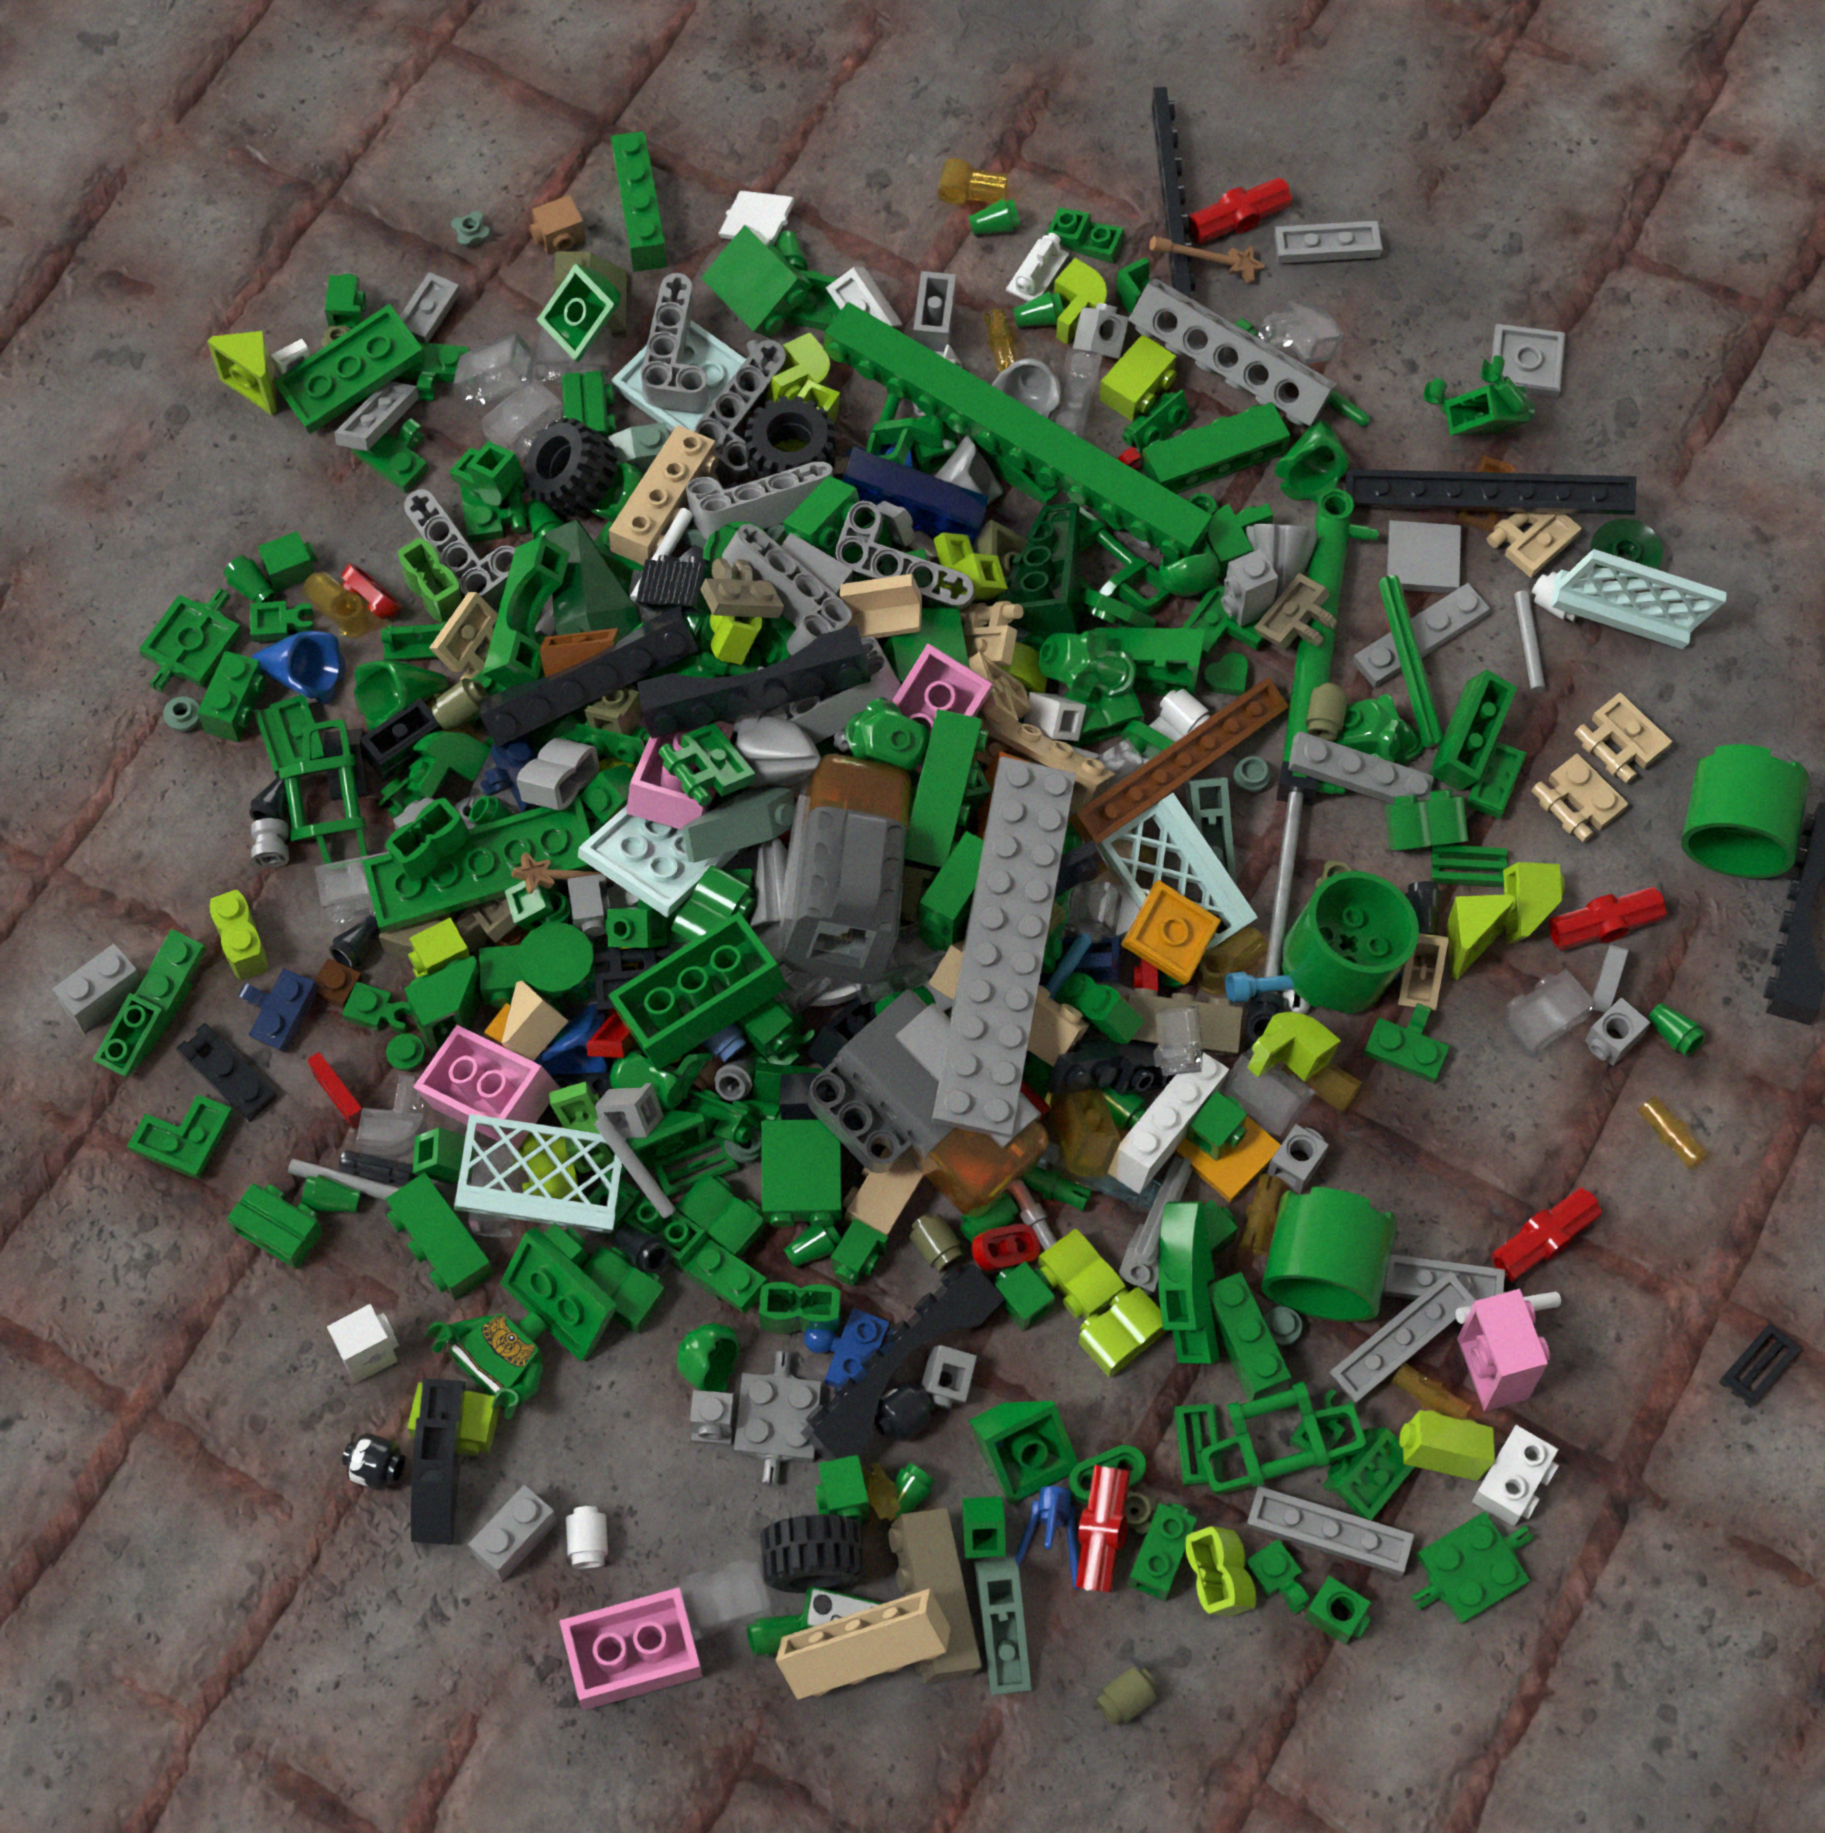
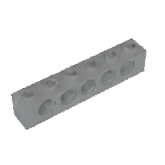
M1156 278L1146 285L1128 319L1136 325L1135 329L1142 335L1150 338L1156 336L1165 341V347L1178 355L1185 353L1196 360L1195 364L1202 370L1209 373L1216 371L1225 376V382L1233 388L1241 391L1244 388L1256 395L1255 399L1262 405L1273 402L1274 406L1287 413L1286 417L1290 421L1300 426L1305 424L1311 426L1318 419L1337 385L1334 381ZM1165 311L1172 312L1176 316L1178 321L1176 328H1171L1165 324L1163 319ZM1195 329L1203 330L1208 337L1207 345H1199L1194 340L1193 333ZM1225 347H1232L1236 350L1238 354L1237 363H1231L1225 359L1223 353ZM1255 365H1263L1268 370V380L1262 381L1255 376ZM1286 382L1294 383L1298 387V398H1291L1286 395L1284 391V384Z

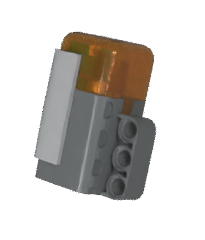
M827 754L820 758L818 768L812 773L805 796L799 795L791 829L779 930V940L784 946L783 963L789 969L861 984L874 983L882 977L897 941L903 893L902 876L903 866L906 863L904 855L909 826L908 815L911 794L910 776L904 769L894 765L839 754Z
M908 989L855 1035L838 1052L833 1062L815 1077L807 1097L808 1106L824 1125L871 1172L885 1173L907 1155L915 1166L959 1212L967 1217H980L994 1207L1036 1167L1048 1147V1133L1038 1121L1041 1113L1021 1092H1019L1014 1126L1010 1138L992 1134L990 1136L931 1123L946 1050L950 1019L935 1003L927 1006L911 989ZM820 1088H830L836 1094V1100L823 1102L816 1095V1091ZM847 1116H856L861 1119L864 1127L857 1131L850 1130L845 1126L843 1119ZM875 1144L885 1145L890 1150L891 1156L887 1159H878L873 1156L870 1147Z

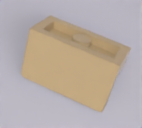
M912 574L840 584V598L852 612V619L848 623V627L857 625L860 638H880L914 633L921 630L922 594Z

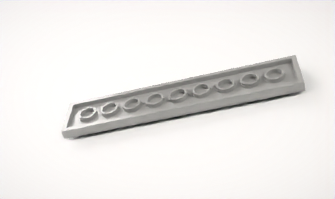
M1003 756L999 759L931 1123L990 1136L991 1134L1007 1138L1012 1136L1076 773Z

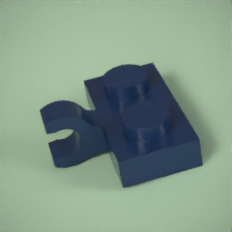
M526 735L517 737L499 747L493 744L490 754L497 767L485 771L484 775L487 780L480 782L485 795L492 796L510 789L522 813L543 807L521 801L517 786L519 771L530 761L538 759Z
M285 968L282 969L270 994L244 983L238 997L246 1000V1003L261 1009L248 1036L286 1053L320 985Z

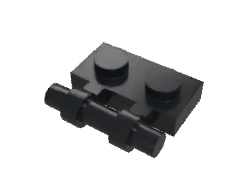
M671 945L627 949L609 947V950L594 951L596 967L610 965V972L595 973L598 1014L617 1013L608 994L656 965L657 961H662L672 954ZM644 962L645 969L623 971V964Z

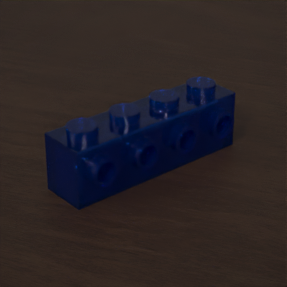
M854 447L841 478L842 482L857 489L860 502L866 500L877 506L881 502L886 501L897 507H903L913 520L911 525L913 529L935 537L943 532L968 535L971 547L981 528L989 496Z

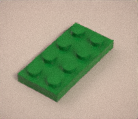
M388 304L275 379L273 383L308 433L312 434L426 358L427 355L392 306Z

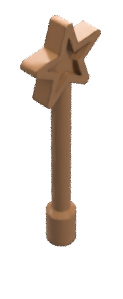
M1153 236L1150 241V250L1162 253L1174 252L1232 265L1228 273L1230 275L1241 274L1246 284H1250L1254 280V272H1259L1264 268L1263 263L1253 259L1252 246H1249L1244 252L1232 248L1228 251L1229 256L1175 244L1169 239Z
M525 852L520 858L522 866L515 868L511 876L524 880L527 893L532 894L537 885L550 889L554 885L553 879L567 880L569 878L602 873L547 869L550 860L536 862ZM606 876V882H614Z

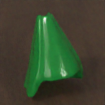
M1318 419L1307 429L1290 451L1278 461L1275 467L1276 477L1283 478L1280 489L1287 497L1296 501L1310 499L1318 503L1320 496L1325 491L1337 489L1340 478L1347 472L1349 460L1340 440L1330 425L1322 419Z
M392 660L364 663L356 667L354 671L356 680L354 697L359 713L365 716V724L369 731H372L401 710H406L407 706L419 698L424 703H427L449 688L446 676L441 673Z

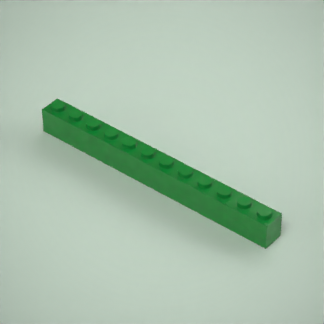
M849 301L824 332V351L833 360L850 365L865 379L875 380L885 386L892 395L898 398L904 397L916 404L918 409L924 414L940 418L953 431L965 433L975 439L985 450L997 452L1007 458L1014 467L1026 469L1036 475L1046 486L1056 487L1068 494L1069 498L1075 503L1086 505L1097 511L1105 521L1119 524L1129 530L1134 538L1143 542L1147 541L1159 548L1166 557L1180 560L1193 555L1207 535L1213 515Z

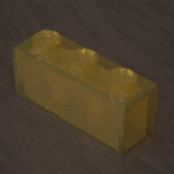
M1101 1089L1054 1095L1048 1090L1045 1101L1052 1109L1047 1115L1069 1172L1083 1177L1091 1175L1105 1178L1121 1138Z

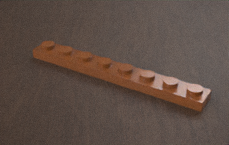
M1271 678L1263 679L1068 818L1085 843L1094 840L1096 845H1098L1289 707Z

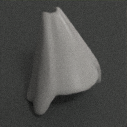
M1023 358L1014 362L1010 367L1003 370L992 384L993 387L1048 419L1050 412L1059 405L1061 399L1058 377L1053 374L1047 364L1033 358Z
M966 436L955 453L918 497L915 508L918 511L925 509L930 515L976 510L989 505L1001 496L1003 488L994 477L977 446L969 436Z
M1254 524V526H1247V539L1253 548V552L1261 548L1279 577L1274 603L1299 573L1303 575L1314 551L1318 530L1295 525Z
M768 716L761 718L755 729L743 733L737 742L736 750L755 772L754 783L749 785L752 788L766 785L782 788L791 787L809 777L818 768L820 762V755L809 734L798 727L797 724L779 717Z
M778 836L759 844L757 873L753 890L755 893L753 897L755 904L750 917V927L753 931L781 921L788 850Z

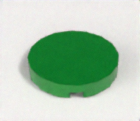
M561 922L543 924L530 931L521 942L517 954L519 972L524 982L538 994L550 997L563 996V993L570 991L573 993L581 989L591 977L595 964L592 944L585 933L573 925Z

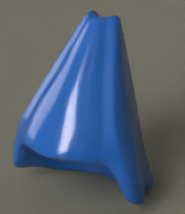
M299 632L256 652L252 656V659L259 660L264 674L307 698H315L323 704H327L334 699L337 694L336 682H341L345 674V657L339 652L338 638L334 634L327 632Z
M591 1004L565 1025L533 1062L541 1065L549 1075L606 1072L609 1065V1057L588 1056L586 1043L605 1023V1014H598L597 1005Z

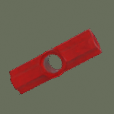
M1278 177L1247 191L1243 187L1229 190L1220 198L1218 203L1188 215L1192 237L1196 242L1202 244L1233 230L1237 234H1243L1252 230L1258 225L1261 218L1292 206L1293 199L1289 186L1284 178L1280 179Z
M1651 887L1618 898L1613 894L1598 897L1582 909L1550 918L1548 926L1554 946L1560 951H1564L1596 940L1601 944L1616 941L1628 934L1631 929L1664 920L1667 913L1661 892L1656 890L1655 887Z
M1580 1187L1551 1210L1543 1209L1521 1228L1520 1233L1509 1239L1492 1253L1490 1258L1494 1262L1495 1268L1505 1269V1278L1514 1282L1543 1259L1546 1261L1552 1259L1571 1243L1576 1234L1601 1217L1603 1211L1599 1206L1598 1200L1590 1191Z
M1094 1465L1088 1508L1086 1507L1082 1512L1079 1523L1078 1538L1082 1547L1075 1587L1112 1593L1118 1551L1122 1550L1127 1535L1128 1519L1124 1512L1131 1471Z

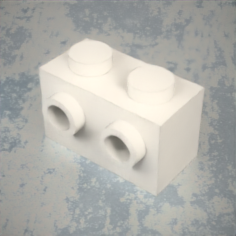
M1515 1425L1472 1502L1512 1526L1516 1525L1520 1516L1529 1519L1540 1500L1533 1493L1540 1482L1546 1486L1549 1484L1559 1466L1552 1462L1558 1449Z

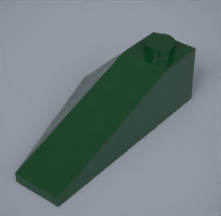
M1075 502L1043 506L1027 534L1028 542L1021 554H1016L1012 561L1014 568L1009 577H1004L1007 589L998 594L997 602L1009 601L1012 604H1020L1023 608L1022 617L1013 619L1010 623L1041 638L1049 637L1054 633L1077 634L1080 610V507Z
M576 519L546 532V539L570 552L563 583L552 594L557 636L618 628L621 640L632 633L637 625L642 623L639 608L621 587L619 578L615 572L609 569L601 557V551L582 523Z

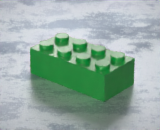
M737 912L608 994L624 1025L656 1071H659L788 988L777 962L741 913Z

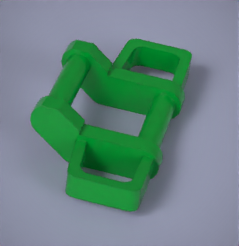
M886 390L888 397L878 423H875L872 427L864 455L865 463L882 470L902 467L914 440L929 447H939L942 445L945 437L943 429L946 422L934 415L930 424L915 418L894 420L900 402L905 398H898L888 390ZM897 443L895 450L891 454L879 455L882 444Z
M1079 505L1080 524L1084 526L1080 530V552L1097 541L1126 566L1112 576L1099 593L1113 599L1118 595L1135 610L1146 615L1166 602L1171 593L1162 586L1158 572L1143 557H1136L1106 531L1107 526ZM1080 576V595L1083 588L1098 592ZM1144 577L1159 593L1150 599H1144L1130 586Z
M342 719L307 724L303 728L304 762L279 768L280 780L285 782L292 830H289L290 842L317 838L325 867L331 872L363 867L362 861L369 859L364 829L367 827L365 817H361L353 771L356 761L355 755L351 754L347 725ZM338 728L340 730L343 755L312 760V734L316 731ZM338 770L346 819L307 826L299 778L310 774ZM356 831L360 850L359 859L343 863H333L324 836Z
M1304 1381L1292 1384L1293 1389L1241 1405L1238 1401L1227 1404L1235 1436L1202 1449L1200 1453L1212 1493L1214 1495H1222L1251 1486L1255 1488L1264 1485V1480L1316 1464L1318 1468L1330 1465V1462L1364 1451L1366 1442L1355 1408L1352 1405H1343L1313 1412ZM1297 1404L1311 1449L1258 1465L1245 1420ZM1340 1417L1348 1418L1354 1430L1356 1441L1326 1452L1317 1422ZM1239 1446L1248 1476L1223 1483L1217 1482L1210 1464L1211 1458Z

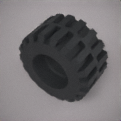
M787 396L779 397V402L774 403L773 400L765 402L766 408L758 407L754 411V418H749L747 430H745L747 463L754 479L765 478L813 462H825L835 467L836 441L834 424L832 419L828 418V412L823 407L817 409L816 402L809 400L805 403L803 402V397L795 396L794 400H787ZM789 439L800 440L808 444L805 448L796 452H783L774 448L779 442Z
M566 417L560 418L558 422L553 421L548 424L547 429H542L538 433L537 439L531 442L529 453L524 458L526 464L522 468L523 476L525 477L523 484L528 489L527 493L537 501L568 517H575L576 514L582 516L586 514L588 509L591 511L595 509L597 503L600 500L603 501L607 496L606 492L609 487H612L614 483L612 479L617 474L618 468L615 465L618 455L614 451L615 446L613 442L609 441V438L577 419H568Z
M804 1515L777 1521L765 1527L760 1533L763 1581L770 1588L789 1593H807V1588L811 1586L833 1591L851 1586L865 1577L862 1525L856 1520L838 1515Z

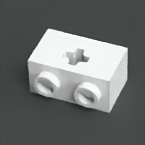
M370 1304L327 1326L355 1384L398 1362L393 1351L394 1348L399 1346L385 1314L381 1313L376 1316Z

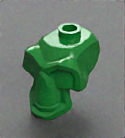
M1089 630L1080 635L1054 633L1043 643L1038 659L1039 671L1042 676L1067 685L1076 698L1084 701L1089 699L1093 688L1108 698L1116 697L1129 691L1135 680L1137 668L1125 651L1106 649L1107 633L1097 630Z
M1384 694L1377 699H1367L1348 704L1342 731L1337 734L1335 740L1331 741L1386 761L1394 762L1397 759L1398 763L1402 765L1419 757L1423 751L1420 733L1410 724L1400 719L1394 707V699L1388 694Z
M882 696L869 702L864 711L852 716L845 728V737L854 755L853 764L863 768L887 765L903 771L915 770L924 760L930 740V733L925 726L902 715L901 710L893 701Z
M636 1049L630 1050L624 1058H617L612 1065L609 1076L610 1084L613 1089L642 1088L645 1083H652L661 1109L675 1110L683 1099H687L692 1084L707 1066L708 1061L713 1060L712 1053L689 1054L684 1058L678 1069L668 1064L659 1071H656L649 1059L641 1056V1051Z

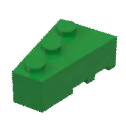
M1094 629L1107 633L1106 649L1123 650L1135 663L1137 672L1132 685L1135 692L1166 696L1172 690L1178 692L1181 689H1185L1194 697L1205 629Z

